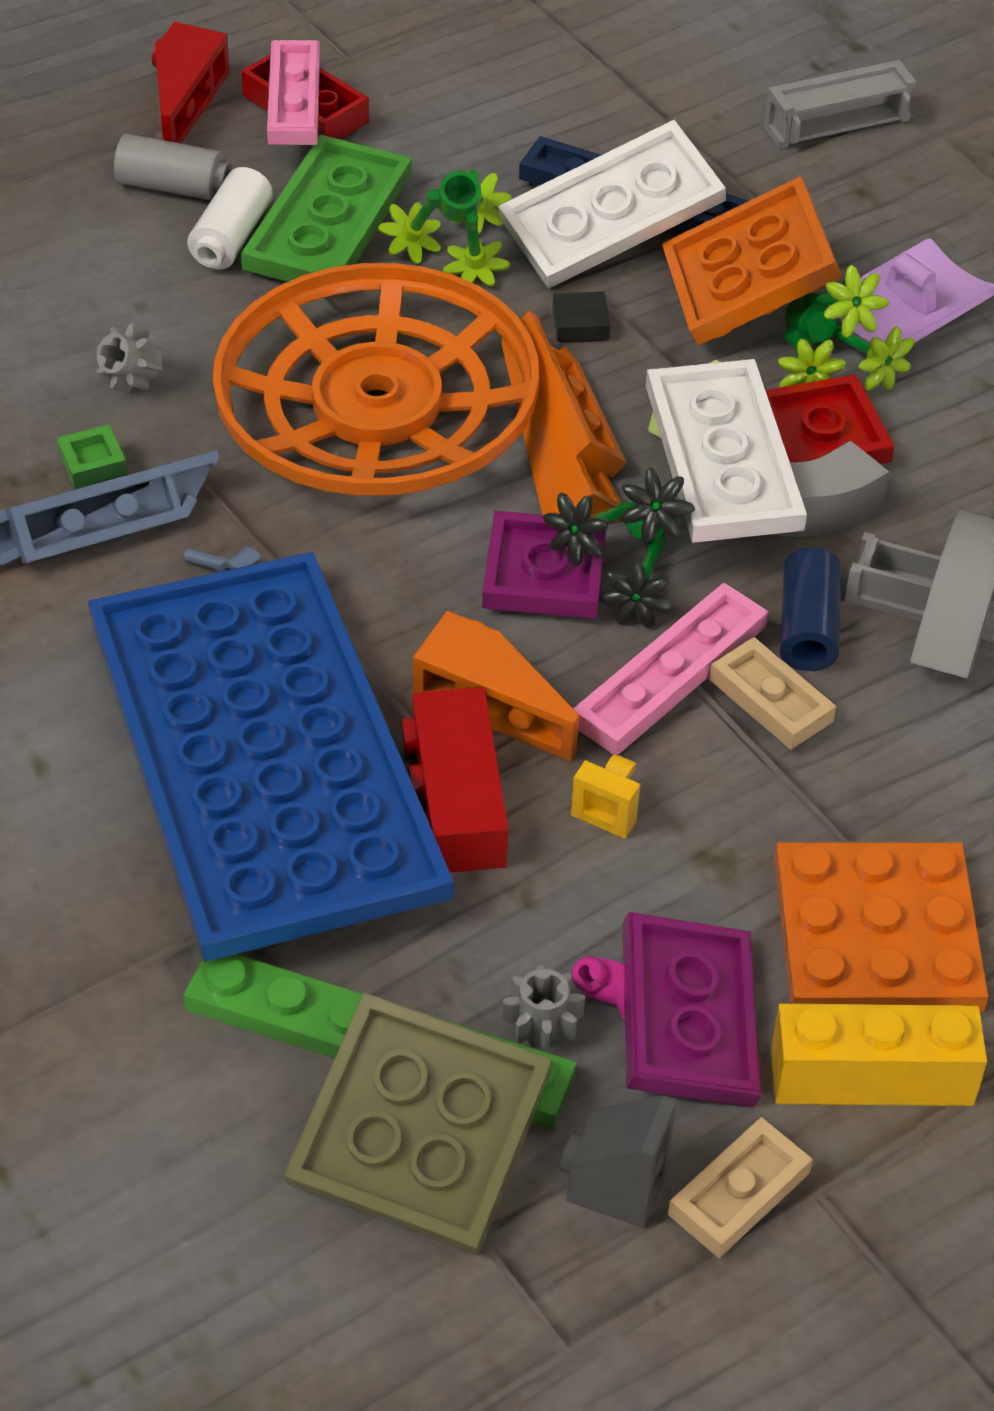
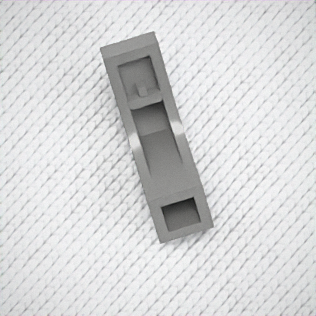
M852 441L847 442L821 458L806 462H790L807 513L805 531L774 535L792 537L828 535L855 527L882 511L889 471Z
M962 510L958 511L933 580L910 663L968 678L974 666L994 597V519Z

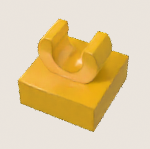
M617 754L612 755L605 768L585 760L573 779L571 816L626 839L637 822L640 783L629 779L635 771L637 763Z

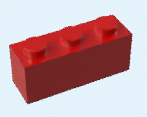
M474 687L412 693V717L401 719L404 754H415L417 763L408 765V775L419 801H422L423 811L449 872L507 868L509 829L485 688Z

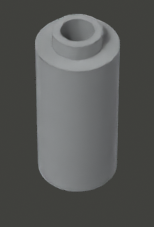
M127 133L120 138L114 159V176L119 184L210 201L230 171H232L231 164L225 162V156L222 151Z

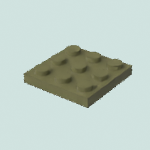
M364 992L284 1173V1179L288 1185L479 1255L552 1073L553 1061L551 1058Z

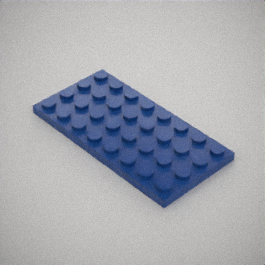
M314 552L88 601L90 619L204 962L454 899V881Z

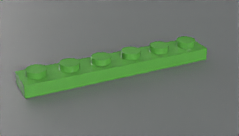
M234 954L204 962L202 959L183 995L186 1011L335 1059L363 994L252 958ZM449 1022L552 1059L553 1070L532 1123L555 1130L576 1078L577 1062Z

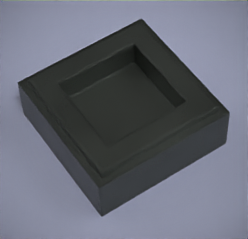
M605 291L553 293L552 308L558 342L610 340L611 325Z

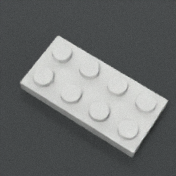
M672 120L498 206L500 220L547 288L550 289L726 201V188L677 122Z
M755 359L647 370L646 389L672 477L682 476L684 478V485L678 497L681 500L692 503L695 507L694 512L684 515L692 543L805 531L807 513Z

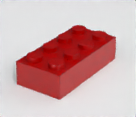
M271 54L241 70L242 95L268 111ZM320 67L318 137L324 135L341 140L369 123V97Z

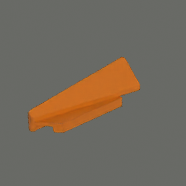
M529 310L520 320L531 335L538 355L539 393L534 413L522 433L542 515L547 513L560 514L557 506V497L560 493H565L572 500L575 508L583 497L590 496L593 501L590 516L616 507L622 501L608 476L611 478L615 476L627 462L578 360L566 347L558 350L550 345L540 324V319ZM502 337L501 345L511 385L521 384L522 374L516 356ZM521 402L516 403L517 412L519 411ZM617 519V520L612 521V522H610V523H608V524L616 523V522H621V520H620V519Z

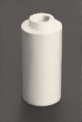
M238 167L230 171L187 239L190 253L200 264L216 270L226 269L233 264L273 199L272 186L265 176L247 167Z

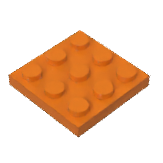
M801 176L662 243L689 331L697 346L714 338L723 337L731 330L760 316L771 314L779 309V307L808 293L817 292L826 287L828 282H833L843 277L809 191Z
M962 842L776 843L774 862L790 1004L979 1006L980 1012L985 1011L988 992Z

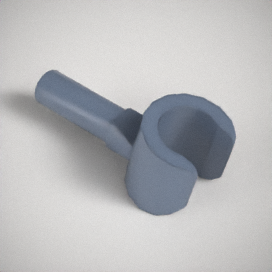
M244 547L230 558L212 555L192 548H188L184 554L186 562L213 569L216 572L254 565L261 560L260 554L251 547Z

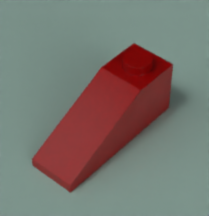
M174 21L162 39L156 40L152 50V65L157 67L163 140L182 144L230 74L227 33Z

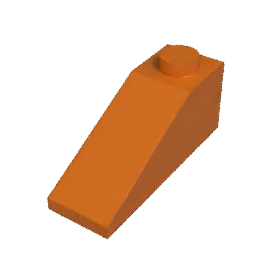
M447 610L413 656V693L484 687L491 729L571 762L577 753L579 714L499 631L487 627L477 620H470Z

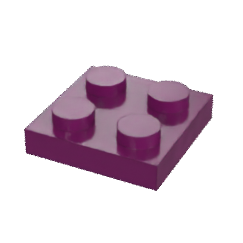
M494 510L482 592V608L597 619L606 530L593 535L599 541L603 549V555L595 557L584 550L582 563L575 567L570 562L568 546L559 551L550 550L549 544L560 531L550 528L545 524L543 520L544 515Z

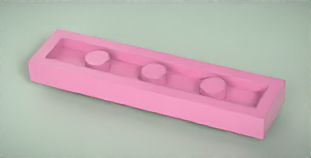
M723 582L573 708L579 714L578 730L611 754L619 755L710 676V668L713 662L763 631L767 627L769 611Z

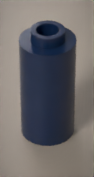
M810 547L797 550L790 554L784 563L780 655L787 665L797 670L813 672L824 670L833 665L839 656L841 563L833 553L825 549Z

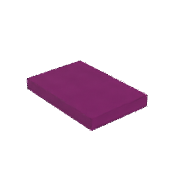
M628 912L622 923L627 1089L755 1107L762 1096L751 931Z

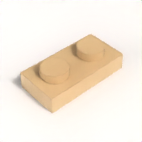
M752 637L711 664L709 680L790 750L834 722L837 706L755 637Z
M760 1117L670 1200L668 1215L720 1259L810 1174L813 1159L765 1119Z

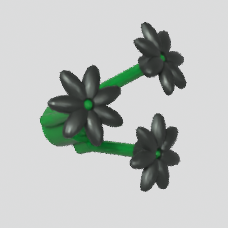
M649 467L645 474V489L629 483L624 484L622 487L623 493L632 502L621 501L614 508L590 516L593 503L590 496L583 497L575 508L568 495L560 493L557 497V506L560 514L547 513L543 516L545 524L550 528L560 531L549 544L550 550L559 551L568 546V556L571 564L575 567L582 563L584 550L595 557L603 555V549L593 535L603 532L608 528V523L617 519L625 523L628 531L635 538L648 543L649 546L642 564L636 563L633 565L629 579L615 570H608L607 579L615 589L601 593L599 600L603 604L610 606L620 605L616 616L618 624H625L636 612L640 623L646 628L651 629L655 624L653 611L659 613L673 611L674 606L672 602L657 595L668 586L669 580L664 577L650 580L660 550L667 543L664 533L672 538H679L681 532L676 516L691 514L695 511L692 503L681 499H674L684 485V478L682 476H676L662 487L657 470Z

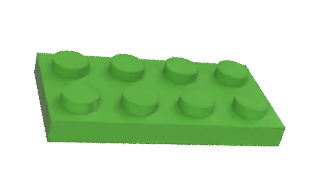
M320 135L318 137V145L312 146L241 252L242 270L289 282L302 275L331 267L356 264L376 233L378 226L389 212L390 205L394 204L412 175V157Z

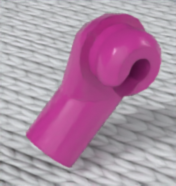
M585 956L580 958L572 968L573 984L588 998L617 1007L625 1024L624 964L601 957Z

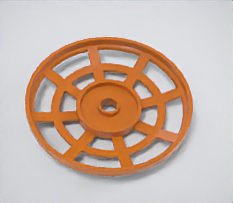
M360 263L331 267L302 275L277 286L249 305L233 321L221 339L214 358L213 390L218 415L229 435L247 455L268 470L295 483L326 492L356 496H392L425 491L455 482L482 469L503 454L522 434L534 413L539 393V361L532 337L520 318L499 298L480 286L453 274L422 266L398 263ZM381 290L378 315L345 318L316 328L299 308L311 301L336 294ZM402 292L417 293L445 300L476 315L477 318L455 336L449 331L431 323L408 317H400ZM279 317L297 337L278 355L270 367L267 376L236 367L239 357L250 341L268 324ZM493 330L504 338L516 356L522 374L521 384L490 389V381L485 366L472 349ZM376 333L375 342L359 343L339 351L330 343L332 340L350 335ZM398 334L412 336L439 346L441 349L430 357H426L413 348L397 344ZM309 352L321 363L314 374L312 385L285 380L293 366ZM458 361L469 375L474 392L442 393L440 374ZM231 385L264 394L267 418L278 434L277 436L255 441L242 428L234 414L231 401ZM373 390L388 392L382 396L368 395ZM281 399L313 404L318 421L294 430L283 414ZM521 402L517 416L497 438L475 453L461 447L478 431L487 415L488 408ZM471 410L464 424L448 439L429 428L435 422L440 412ZM335 435L345 441L359 445L356 459H349L330 454L312 444ZM411 440L426 450L423 453L406 458L378 461L381 446ZM295 450L302 456L321 465L350 471L352 475L350 477L327 474L299 466L278 456V454ZM440 459L450 463V465L423 473L390 478H375L376 473L411 470Z

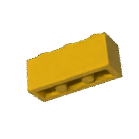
M778 1005L771 1042L775 1104L974 1106L987 1065L979 1006Z

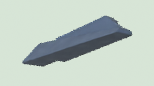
M217 450L1 510L0 566L18 557H21L22 564H26L189 517L197 502L196 496L211 468L216 466L219 460Z

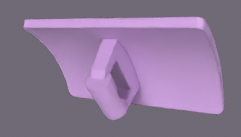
M928 238L860 277L862 282L870 274L878 273L880 281L872 294L888 299L889 305L880 310H870L877 325L874 332L867 331L858 321L853 334L869 343L873 337H878L885 343L891 329L894 326H898L901 330V340L909 337L914 339L915 343L994 296V284L976 278L961 269L941 251L932 239ZM840 317V318H837V319H836V322H837L841 327H842L843 317Z

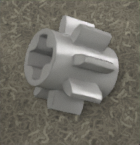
M131 323L127 330L112 326L110 334L104 337L97 346V362L99 365L97 373L111 377L110 388L128 393L132 387L148 390L149 382L154 380L159 372L162 371L160 349L163 345L162 342L148 338L149 329Z
M538 965L536 970L528 973L523 979L515 975L511 978V997L503 999L502 1021L508 1023L516 1022V1043L526 1041L531 1045L542 1047L544 1051H549L550 1046L558 1043L563 1037L571 1041L576 1038L577 1019L584 1016L585 995L579 993L570 994L572 978L570 973L561 975L554 970L544 969L543 965Z

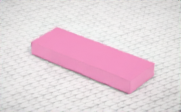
M271 41L267 121L268 145H318L320 41Z

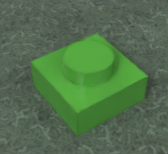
M110 424L56 438L58 454L74 490L128 475L125 456Z

